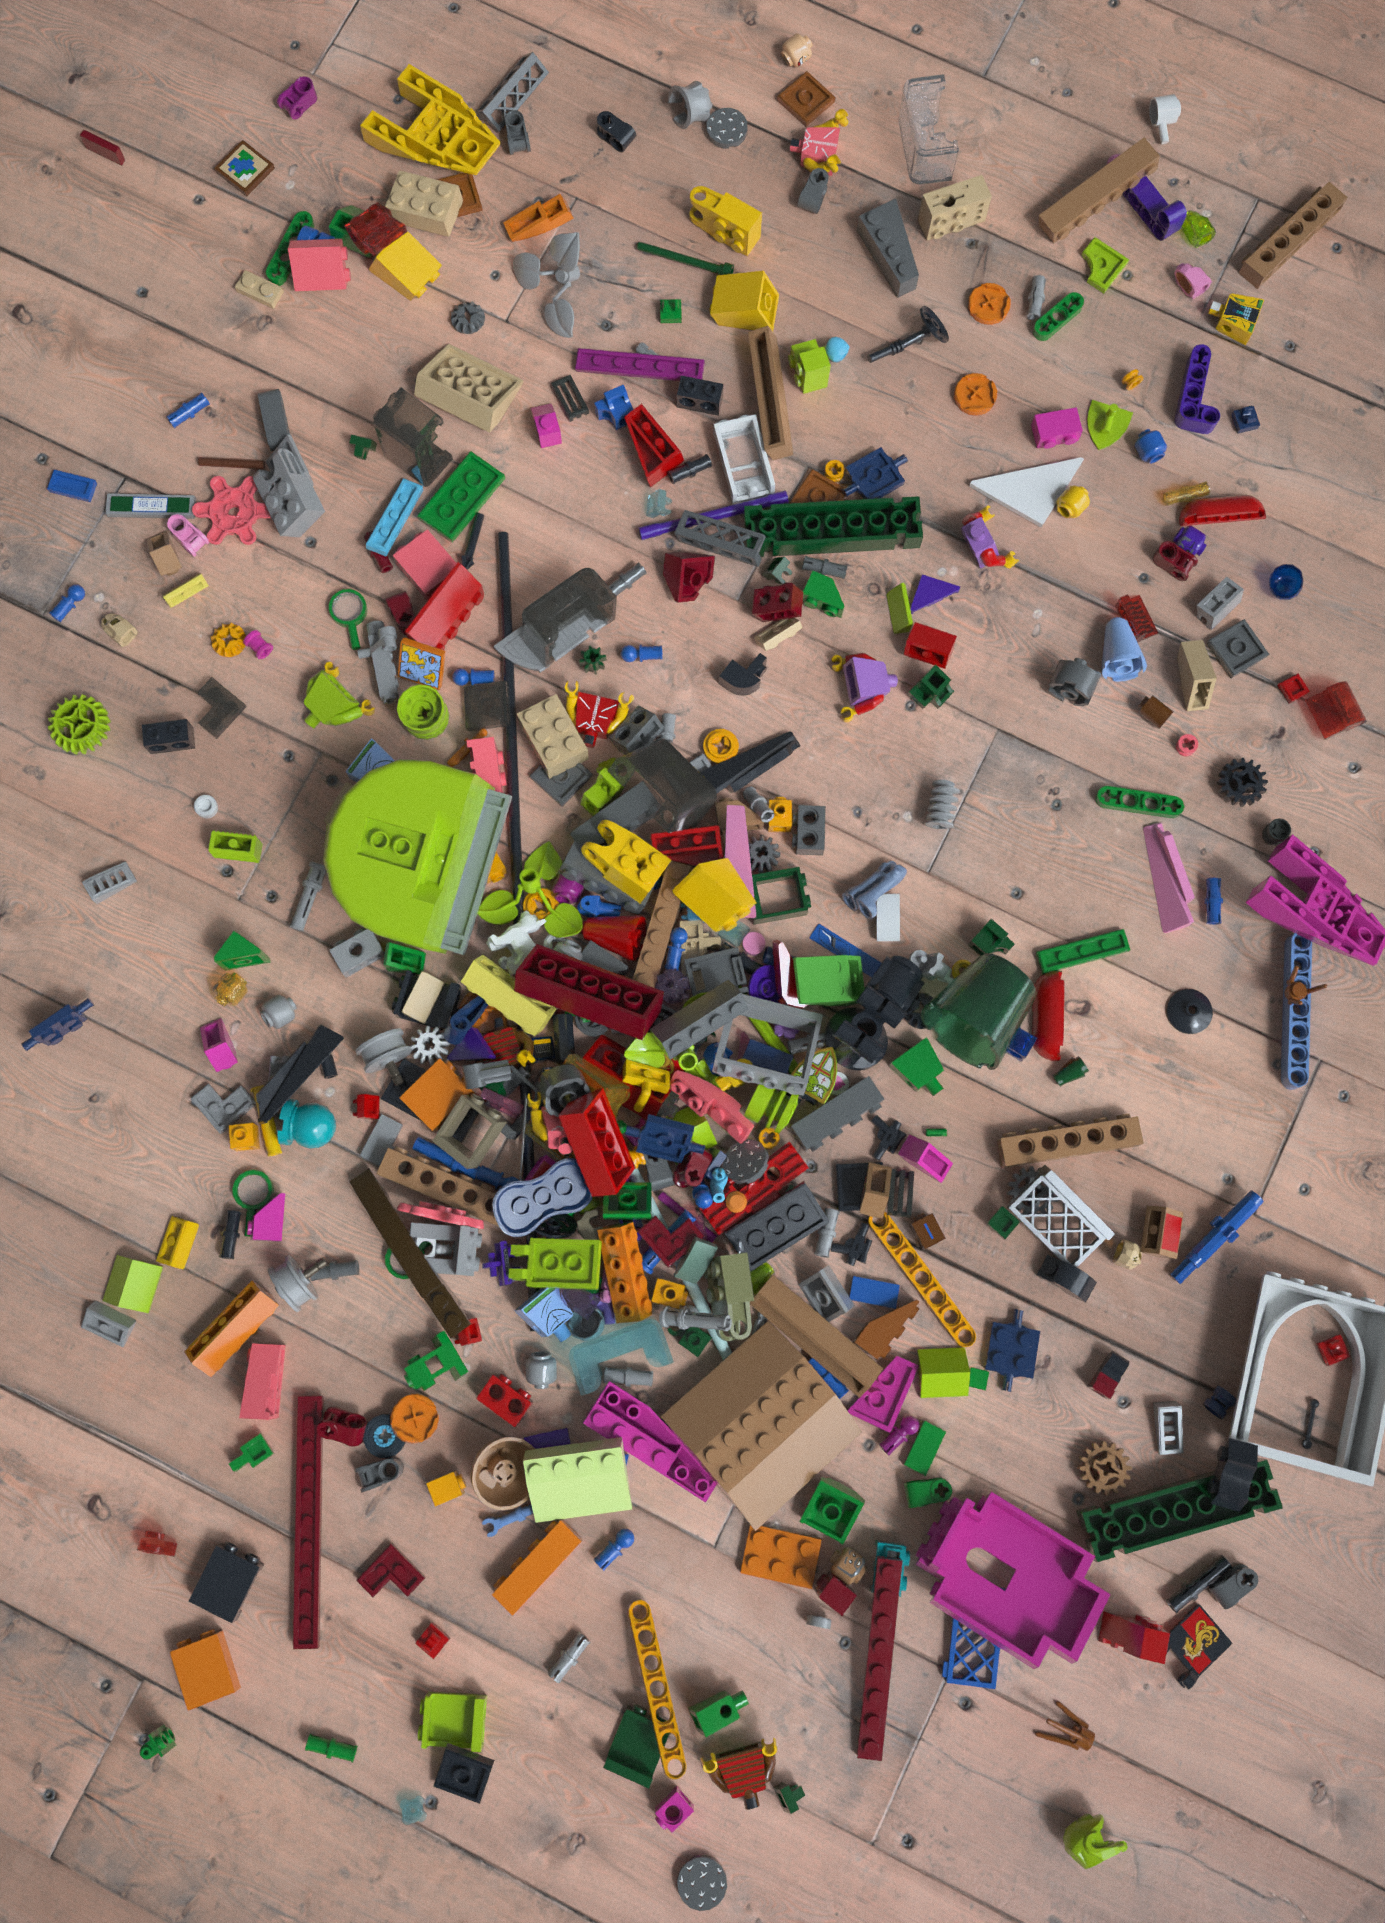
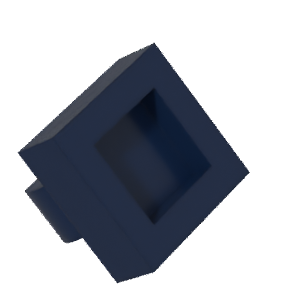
M1252 405L1234 410L1231 414L1237 434L1256 430L1260 427L1255 407Z

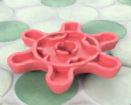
M222 476L213 477L210 481V486L214 491V498L206 503L197 502L192 507L194 516L201 519L209 518L213 523L211 530L207 534L208 541L211 544L219 545L227 535L237 534L243 544H254L256 533L253 531L252 525L258 519H269L271 516L265 503H259L254 500V494L258 489L253 476L246 477L243 483L236 488L228 486ZM231 508H239L236 517L235 515L231 516L228 514Z
M419 1201L418 1206L400 1202L397 1207L398 1211L484 1229L483 1220L466 1217V1211L422 1201Z

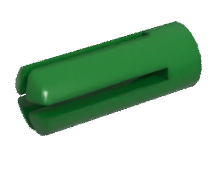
M926 1129L925 1134L927 1137L947 1136V1129Z

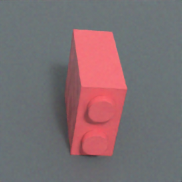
M342 239L290 241L288 252L295 291L341 290L347 288L348 281H351L350 268H346L345 260H348L347 247L343 246Z
M428 529L423 533L416 534L410 543L399 547L393 555L396 565L427 602L456 565V562Z

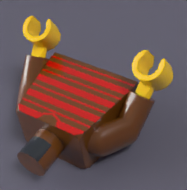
M506 1017L494 1019L495 1032L485 1034L483 1038L496 1058L476 1060L475 1063L482 1062L485 1064L508 1060L510 1066L513 1065L518 1068L534 1064V1041L521 1029L508 1027Z
M773 1738L771 1744H765L764 1739H761V1742L717 1753L716 1758L714 1753H710L712 1758L710 1761H704L703 1758H700L703 1770L708 1773L711 1781L723 1793H730L732 1799L743 1797L746 1810L757 1808L760 1806L757 1792L766 1789V1783L772 1779L775 1769L776 1739Z

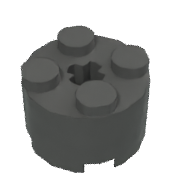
M1075 658L1074 661L1061 659L1049 683L1050 688L1048 691L1062 702L1066 698L1075 701L1074 706H1086L1094 694L1101 673L1088 667L1087 662L1083 659Z
M572 1064L556 1066L543 1072L540 1077L539 1093L551 1116L559 1117V1114L568 1103L591 1092L582 1072Z

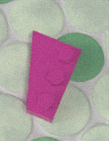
M896 1356L878 1376L872 1386L848 1409L849 1414L891 1433L919 1366Z

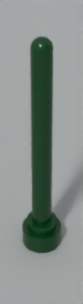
M638 242L636 244V248L639 251L717 273L718 275L733 274L734 264L725 262V264L721 263L718 265L647 243Z

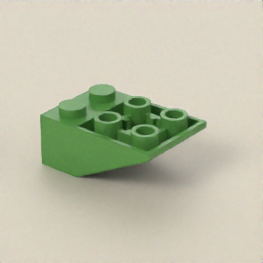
M836 955L793 958L798 1004L842 1007L858 1004L856 1001L864 991L861 956Z

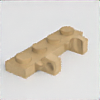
M702 920L680 921V927L684 928L688 934L687 941L681 945V948L685 949V952L682 951L681 955L683 1006L687 1000L693 997L685 959L708 954V949L721 948V937H709V933H703ZM701 970L692 972L696 990L705 989Z

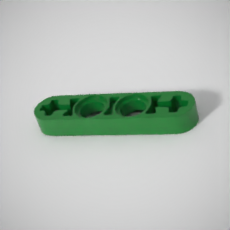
M300 211L294 216L266 269L268 281L281 286L289 277L292 271L290 259L282 261L280 257L283 254H289L290 239L293 236H298L304 226L307 225L314 228V220L309 212ZM306 220L308 221V223H303V225L301 226L300 222H305Z
M1112 786L1102 787L1095 796L1097 805L1105 809L1164 818H1176L1185 808L1183 800L1177 796ZM1105 792L1108 793V797H1111L1108 802L1105 801L1104 797H1101ZM1123 796H1132L1134 805H1125ZM1150 798L1155 800L1156 808L1148 809L1145 805V800ZM1162 801H1164V806L1174 803V806L1178 808L1175 812H1172L1170 807H1164L1162 811L1160 810Z

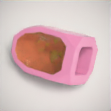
M1181 263L1177 266L1174 273L1180 288L1192 299L1203 294L1212 283L1211 279L1201 268L1193 267L1188 263Z

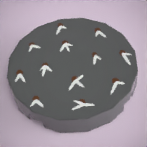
M721 108L714 111L708 118V138L717 147L729 149L732 146L737 147L747 136V120L736 109Z
M746 1139L741 1144L737 1142L732 1145L726 1152L727 1157L723 1161V1169L730 1180L736 1184L745 1182L749 1184L759 1179L765 1173L768 1167L769 1154L760 1142Z
M698 1855L690 1858L689 1861L683 1864L677 1878L678 1893L682 1901L690 1908L698 1911L711 1910L719 1905L725 1897L727 1878L724 1868L715 1858L707 1855Z

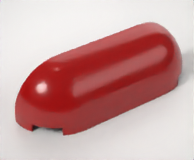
M1251 495L1200 498L1190 501L1183 507L1179 515L1180 526L1261 520L1266 519V511L1260 500Z
M1051 971L1041 975L1033 987L1032 1043L1036 1052L1050 1061H1060V1046H1063L1065 984L1064 980H1061L1062 971Z

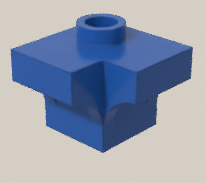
M624 385L605 392L604 399L594 403L595 414L598 420H609L616 430L627 426L625 416L634 410Z

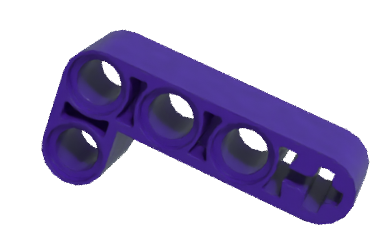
M1147 176L1140 179V182L1134 188H1128L1123 192V196L1158 240L1163 241L1181 229L1187 216L1184 204L1180 200L1168 204Z
M1204 344L1196 345L1187 360L1174 422L1180 429L1200 434H1209L1217 425L1220 419V412L1215 407L1201 404L1211 359V350Z

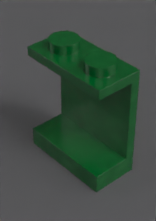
M634 1704L633 1707L627 1705L604 1761L603 1768L649 1789L660 1759L651 1715L647 1714V1709L640 1705ZM656 1715V1718L660 1722H666L668 1720V1718L662 1715ZM665 1733L663 1735L662 1744L664 1747L669 1737V1734L671 1735V1733Z

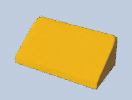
M172 1216L156 1262L184 1269L199 1224Z

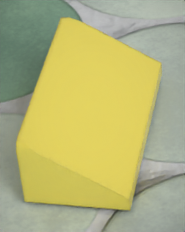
M199 573L163 594V598L171 608L209 585L202 574Z

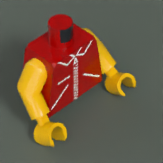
M567 681L565 690L569 694L566 695V712L578 733L584 735L583 742L585 746L594 748L597 738L607 739L609 734H613L623 723L629 710L628 705L633 702L634 696L630 695L628 702L623 699L625 691L619 695L618 700L578 692L577 696L575 693L579 688V683L576 681V688L570 689L568 687L569 681Z

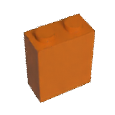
M440 1058L400 1097L434 1133L442 1127L461 1095L475 1094L471 1089L465 1088L464 1077L460 1079L454 1073L458 1069L449 1060L444 1063Z
M214 1629L199 1634L201 1639L193 1642L191 1638L176 1643L177 1648L170 1652L188 1711L235 1693L241 1688L223 1630L216 1633Z

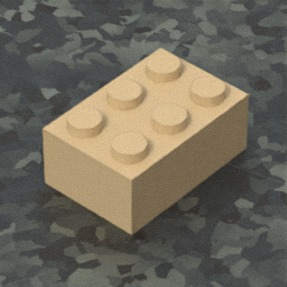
M399 170L385 209L390 221L393 223L449 237L458 216L459 208H461L463 198L458 185Z
M557 694L517 713L518 724L549 779L566 771V769L575 767L578 763L589 760L588 749Z

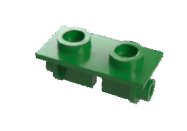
M163 1724L148 1735L150 1740L140 1748V1756L148 1760L159 1753L160 1757H163L173 1749L176 1743L174 1742L175 1735L168 1727L166 1728Z

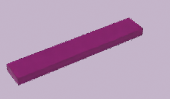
M578 348L575 370L576 372L672 381H680L681 375L703 380L705 360Z

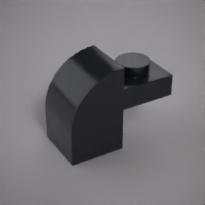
M759 653L747 669L732 659L719 675V685L729 692L740 696L756 692L760 688L761 679L759 678L767 670V657Z
M1050 1255L1046 1256L1037 1273L1040 1279L1059 1287L1066 1294L1085 1303L1097 1284L1091 1276L1081 1269Z

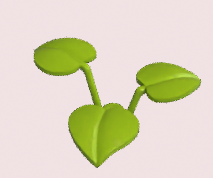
M550 841L536 849L526 860L524 870L520 873L521 884L518 885L515 900L508 891H495L484 899L477 913L486 922L497 925L507 924L517 917L518 910L515 905L519 903L522 890L530 894L538 892L551 913L545 918L546 922L544 923L546 931L551 936L564 938L576 935L581 931L583 925L581 915L574 906L561 903L553 910L542 892L540 879L551 880L559 874L558 871L562 865V860Z
M708 992L700 993L691 997L689 1000L686 1001L683 1008ZM647 1032L643 1040L635 1038L624 1051V1056L627 1060L659 1068L665 1062V1053L657 1045L651 1032ZM694 1045L673 1058V1060H678L680 1067L686 1070V1073L697 1076L719 1088L715 1082V1079L718 1077L711 1073L704 1058L698 1061L693 1050Z

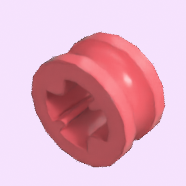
M1191 734L1183 735L1176 743V751L1185 757L1191 756L1198 748V740ZM1184 743H1191L1192 746L1190 748H1183L1182 745Z

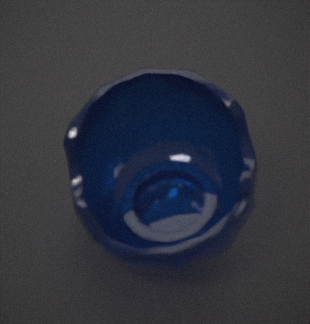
M1282 564L1276 567L1270 575V592L1279 600H1291L1297 597L1303 589L1302 571L1293 564Z

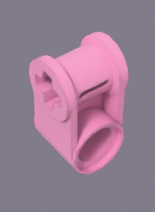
M176 514L168 519L167 525L173 537L191 556L195 557L196 552L200 548L210 543L208 538L184 516ZM178 526H184L183 529L176 531Z

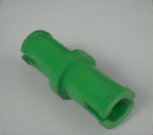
M309 1734L305 1751L326 1755L328 1759L335 1757L353 1763L358 1746L338 1742L337 1738L333 1737L330 1740Z

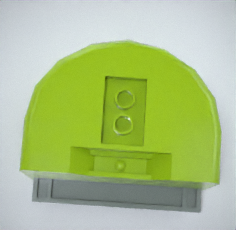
M399 759L367 772L342 796L326 826L323 863L332 895L352 921L378 936L446 954V951L449 950L465 955L512 796L495 791L493 786L474 773L432 761Z

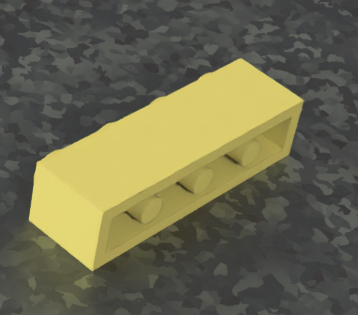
M484 955L473 960L461 980V983L470 992L478 994L489 1006L497 1008L507 1019L516 1022L524 1032L532 1034L534 1037L545 1028L556 1010L551 1005L514 992L515 978Z

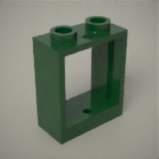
M800 867L752 875L754 899L757 902L755 904L756 917L752 918L754 925L807 915L808 908H811V900L809 894L805 895L804 886H807L805 873L800 872ZM794 879L800 908L763 915L757 885Z

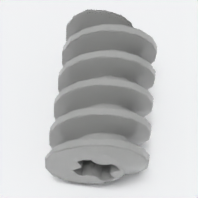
M934 780L932 784L934 788L931 790L932 797L929 800L931 805L928 807L929 814L926 816L928 822L925 825L933 829L942 830L953 828L954 824L948 822V820L955 819L956 816L951 814L950 811H956L957 807L951 805V803L958 802L959 799L954 797L953 794H959L960 790L954 788L955 783L951 781Z

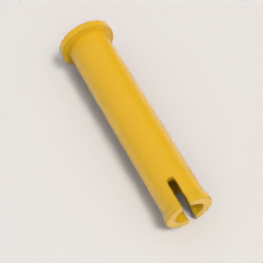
M264 1085L256 1086L250 1089V1092H253L258 1116L259 1103H257L256 1094ZM272 1117L266 1124L261 1125L268 1157L282 1154L280 1144L278 1143L274 1117Z

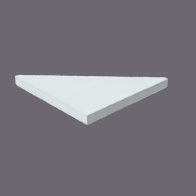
M1080 457L973 480L969 487L1035 525L1042 527L1057 504V498L1065 491L1084 459Z

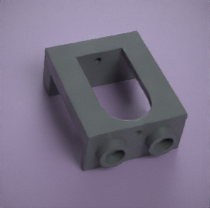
M511 1065L510 1069L513 1071L511 1079L503 1084L507 1093L504 1100L500 1101L490 1097L484 1104L489 1108L492 1107L498 1110L522 1083H526L535 1091L533 1101L536 1102L538 1101L537 1092H539L540 1082L537 1081L535 1083L530 1078L532 1074L523 1066L518 1068ZM542 1099L539 1106V1110H541V1107L545 1106ZM529 1106L526 1108L525 1128L531 1122L530 1112L532 1108ZM524 1112L513 1125L505 1117L501 1116V1118L507 1121L501 1133L509 1139L516 1140L523 1132Z

